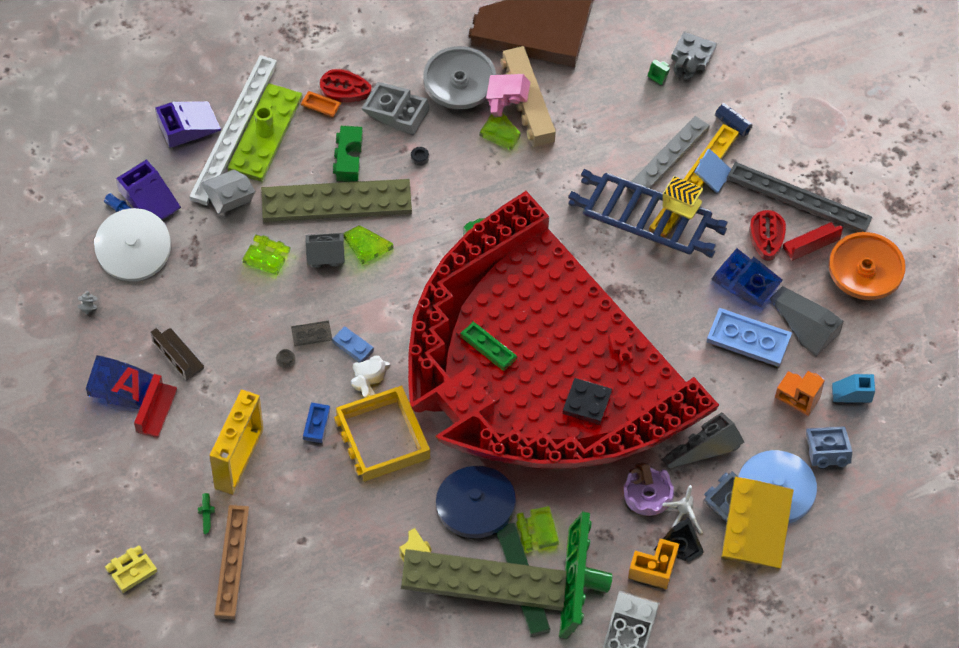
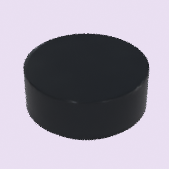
M424 147L414 148L411 151V161L415 165H425L429 161L428 150Z

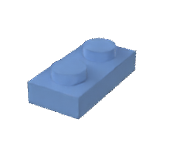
M345 326L332 338L333 344L359 363L365 361L374 352L373 346Z

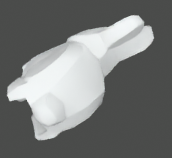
M373 356L367 361L354 363L352 368L355 372V378L351 380V385L357 391L362 392L364 398L375 395L370 384L381 382L385 377L386 370L391 367L390 363L383 361L380 356Z

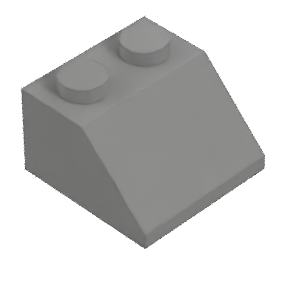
M231 170L201 183L218 214L251 202L255 194V190L247 176L236 170Z

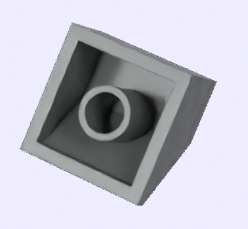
M343 233L306 235L307 265L321 267L322 264L340 266L341 263H345Z

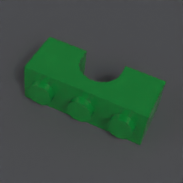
M340 126V133H336V144H339L334 152V159H337V163H333V174H336V182H359L360 157H352L349 154L352 152H362L363 127Z

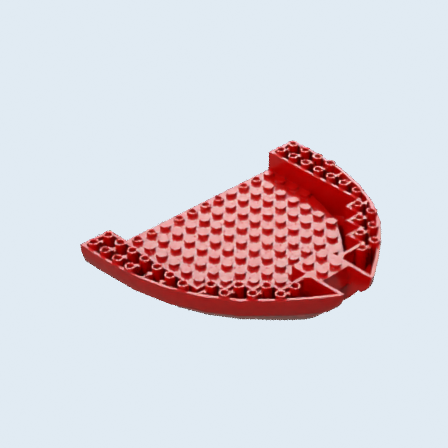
M524 191L498 208L480 223L474 224L473 228L467 231L448 251L426 283L413 314L408 351L410 406L417 413H422L425 410L431 412L444 411L454 424L437 434L436 439L443 445L466 454L535 469H576L608 464L655 447L696 424L719 407L716 400L695 377L687 382L681 377L549 230V215L527 191ZM473 321L517 355V360L505 371L501 370L460 337V333ZM628 330L633 346L632 351H630L633 356V362L630 363L629 359L624 357L623 364L620 365L619 353L613 354L608 336L611 333ZM574 378L612 389L601 425L562 414Z

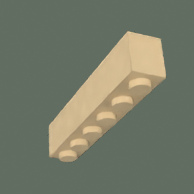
M524 46L503 51V58L500 59L502 69H505L507 72L506 75L524 74L530 81L527 102L516 104L518 112L521 111L522 124L528 129V140H532L534 147L554 143L556 131Z

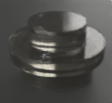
M283 349L277 354L276 362L282 368H289L295 363V355L292 351Z

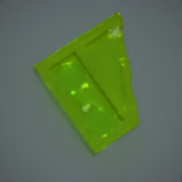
M360 225L343 233L344 239L362 264L394 249L392 242Z

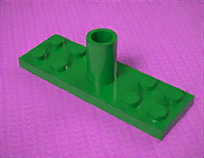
M584 511L574 520L568 530L564 607L561 611L559 637L565 639L583 623L584 614L582 613V606L586 598L585 594H583L584 587L607 593L612 584V573L586 567V556L590 546L588 533L591 530L592 521H590V513Z

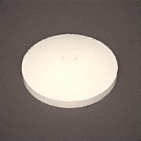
M136 208L121 210L108 217L98 229L94 243L96 257L101 267L112 277L130 282L147 279L159 272L167 262L171 251V239L164 222L155 214Z

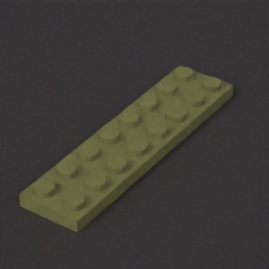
M410 179L261 187L263 222L412 214Z
M406 549L401 589L562 611L564 607L566 571Z

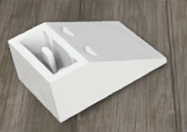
M620 591L603 648H646L660 603Z

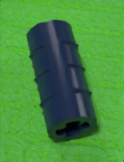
M725 103L721 104L715 112V116L730 128L738 131L743 137L753 127L752 123Z

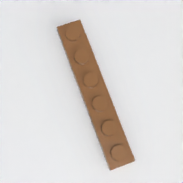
M229 505L214 614L217 619H236L249 506Z

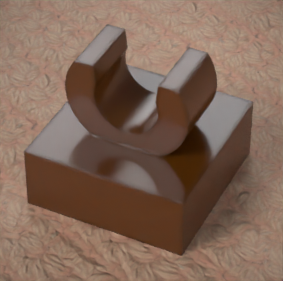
M643 462L635 464L636 468L629 470V473H637L638 475L637 479L631 480V483L653 484L649 464Z

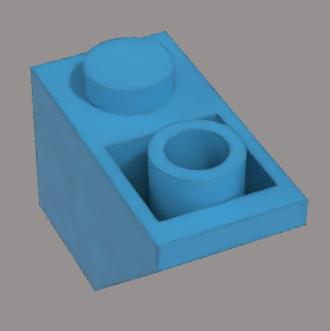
M853 374L832 383L833 402L872 403L875 394L874 374Z

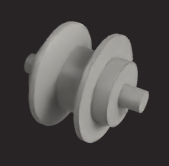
M89 291L78 297V300L82 301L78 308L84 311L85 314H89V312L97 308L93 304L94 301H97V297L90 294Z

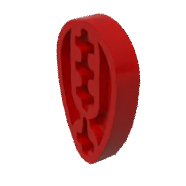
M332 69L324 73L320 79L322 96L341 103L359 102L368 99L372 92L370 83L350 71Z
M763 210L756 213L751 219L750 237L760 257L763 260L771 261L782 248L786 233V223L784 218L777 212ZM765 218H769V221H770V222H769V228H770L769 236H770V238H768V237L765 235V234H766V227H765V225H766V219H765ZM767 245H769V249H770V252H771V253H767V251H766Z

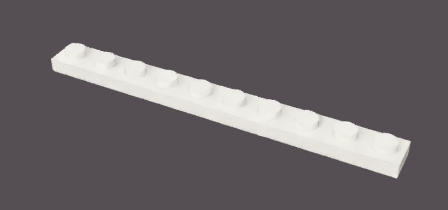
M259 56L190 194V201L208 206L210 198L201 183L224 173L277 66V60Z

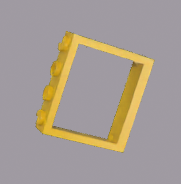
M402 385L336 407V416L334 417L336 426L341 427L342 440L344 443H348L349 446L347 449L351 460H355V471L358 476L361 475L364 482L430 459V448ZM397 402L418 450L366 468L346 419Z
M241 389L209 457L214 489L231 495L234 494L264 430L260 395ZM223 452L228 454L227 458L221 457Z

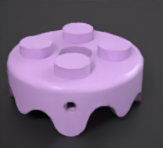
M650 467L653 484L649 485L631 483V480L637 479L638 475L637 473L628 474L624 485V498L631 510L641 515L651 516L662 513L668 508V506L664 507L662 504L673 501L674 486L671 483L668 472L664 469L656 471ZM646 491H652L654 493L652 496L644 495Z

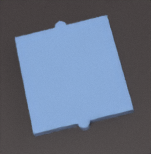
M708 149L703 158L699 160L700 163L694 173L713 191L718 193L723 183H726V178L731 168L711 149Z

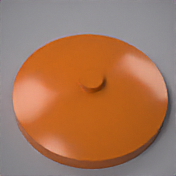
M871 232L853 233L842 238L834 246L829 259V272L834 283L846 294L862 300H877L891 295L901 285L905 274L906 265L900 249L888 238Z

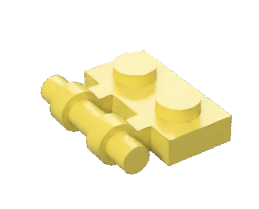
M139 545L134 549H128L124 555L119 558L115 557L110 560L111 563L104 566L108 573L113 570L117 571L111 576L122 593L157 573V568L147 554L138 557L139 554L143 553ZM130 560L133 561V562H131L130 564L126 565L125 567L122 566L123 564H125L126 562H128V561H130Z

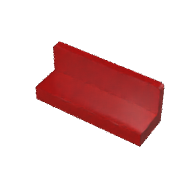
M830 222L783 243V249L790 259L794 261L839 241L843 228L841 225L835 227Z
M153 375L134 422L136 433L158 438L177 393V387L164 384L161 375Z

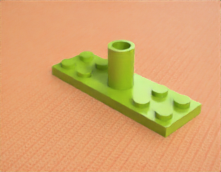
M268 83L230 161L228 172L236 170L247 176V178L263 182L302 100L301 92Z

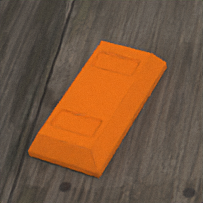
M311 91L307 92L301 102V106L332 118L341 105V102Z

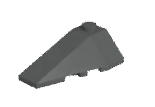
M782 286L770 297L771 302L780 315L788 322L791 331H794L800 344L816 357L841 333L844 322L830 310Z
M721 412L701 426L703 430L698 434L692 433L688 437L689 440L686 444L678 445L662 460L669 468L735 451L745 441L735 423Z

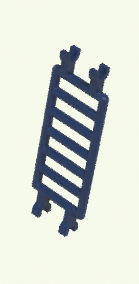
M583 169L581 183L597 187L590 199L581 197L573 191L568 196V199H570L568 205L584 208V216L689 255L696 250L709 258H713L716 244L699 241L705 228L713 229L723 236L727 231V221L711 218L713 215L712 211L702 207L696 213L702 215L703 218L688 246L677 243L690 220L684 216L670 240L660 236L673 213L670 210H665L653 233L645 231L643 228L659 200L663 201V193L609 173H604L602 177H599ZM610 181L618 184L603 213L600 214L592 211L607 182ZM626 187L635 192L618 221L610 218L609 215ZM643 193L652 198L635 227L626 222Z

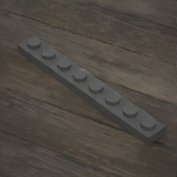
M738 162L734 163L728 174L727 179L856 232H866L872 221V216Z

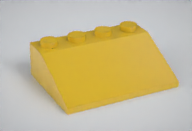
M735 477L721 558L781 569L794 489Z

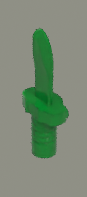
M203 493L202 507H198L197 512L198 514H203V534H207L211 528L210 514L215 513V507L210 506V494Z

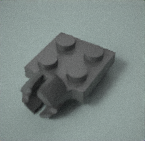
M683 32L671 55V59L676 61L674 67L675 75L680 78L684 72L686 74L683 79L686 80L693 77L698 69L705 71L716 50L717 43Z

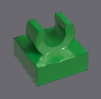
M655 59L651 63L647 77L663 85L670 70L669 64Z

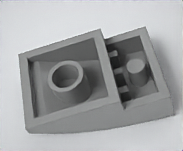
M377 82L362 107V111L378 121L413 135L430 109L427 98L411 95L409 89L382 82Z

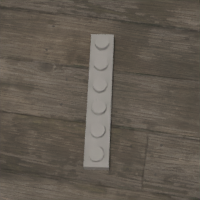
M694 116L631 182L652 189L709 130V125ZM627 188L632 193L635 192L634 190ZM642 193L640 198L642 199L645 194Z

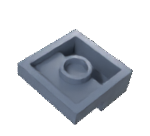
M845 426L806 429L812 466L825 468L828 465L844 467L847 464H851L852 448Z
M733 471L730 474L727 472L723 474L718 480L720 484L716 488L710 487L704 494L706 496L704 502L726 522L734 478L738 477Z

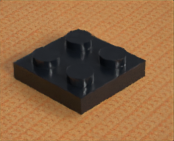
M574 378L562 414L601 425L612 389Z

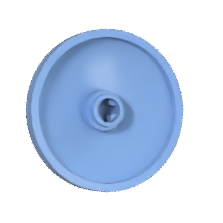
M779 450L761 452L751 457L743 465L739 473L741 478L794 489L788 523L795 522L804 517L814 504L817 494L816 478L806 462L794 454Z

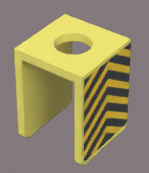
M674 176L663 192L662 207L688 219H693L702 204V200L698 198L703 188Z

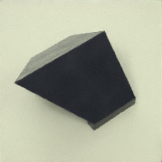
M686 518L673 526L663 538L664 540L679 544L677 559L690 562L704 553L690 518Z

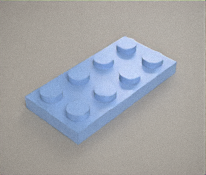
M719 308L706 342L780 367L792 332Z

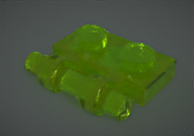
M256 234L253 241L259 243L258 247L252 244L249 246L243 257V263L278 275L285 262V257L281 253L288 254L291 247L285 245L284 242L270 240L268 236ZM266 246H268L270 248H273L274 251L271 252L265 250Z
M550 506L530 510L531 517L525 518L524 513L516 514L518 520L516 522L517 528L520 529L522 536L520 540L526 552L533 550V542L538 543L539 549L559 545ZM533 526L535 533L529 534L528 527Z

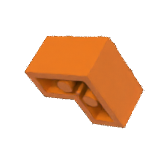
M788 371L777 387L775 398L809 416L820 400L825 380L820 375L807 371L803 379L800 375Z

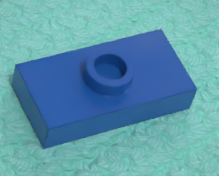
M311 402L303 440L323 442L330 405Z

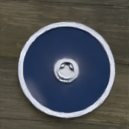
M485 466L464 467L451 473L441 483L436 495L437 513L444 526L457 535L467 538L487 537L502 530L512 519L516 508L515 491L508 478L493 468Z

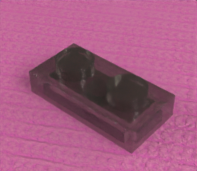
M329 320L291 326L294 347L332 341Z

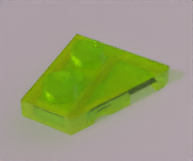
M502 112L501 117H494L493 114L489 116L480 130L479 136L512 150L520 138V132Z

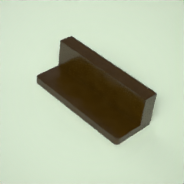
M157 328L150 332L152 342L186 381L204 369V365L172 328L167 329L163 333Z

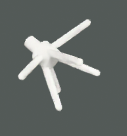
M688 486L685 498H682L679 502L663 503L662 506H668L665 511L677 509L680 512L673 526L680 522L683 514H688L698 532L702 534L703 531L692 511L694 500L690 496L692 486Z

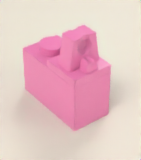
M524 74L490 75L486 99L489 101L490 112L494 117H501L503 108L510 106V102L514 104L527 102L530 81Z

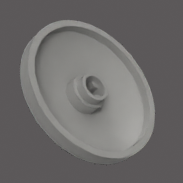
M454 46L437 52L429 59L424 68L423 81L428 95L438 104L452 109H468L478 106L487 100L490 75H496V71L491 60L482 52L470 47Z

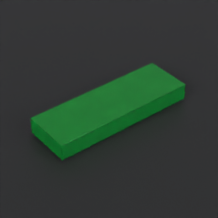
M474 321L460 333L462 339L503 371L517 360V355Z

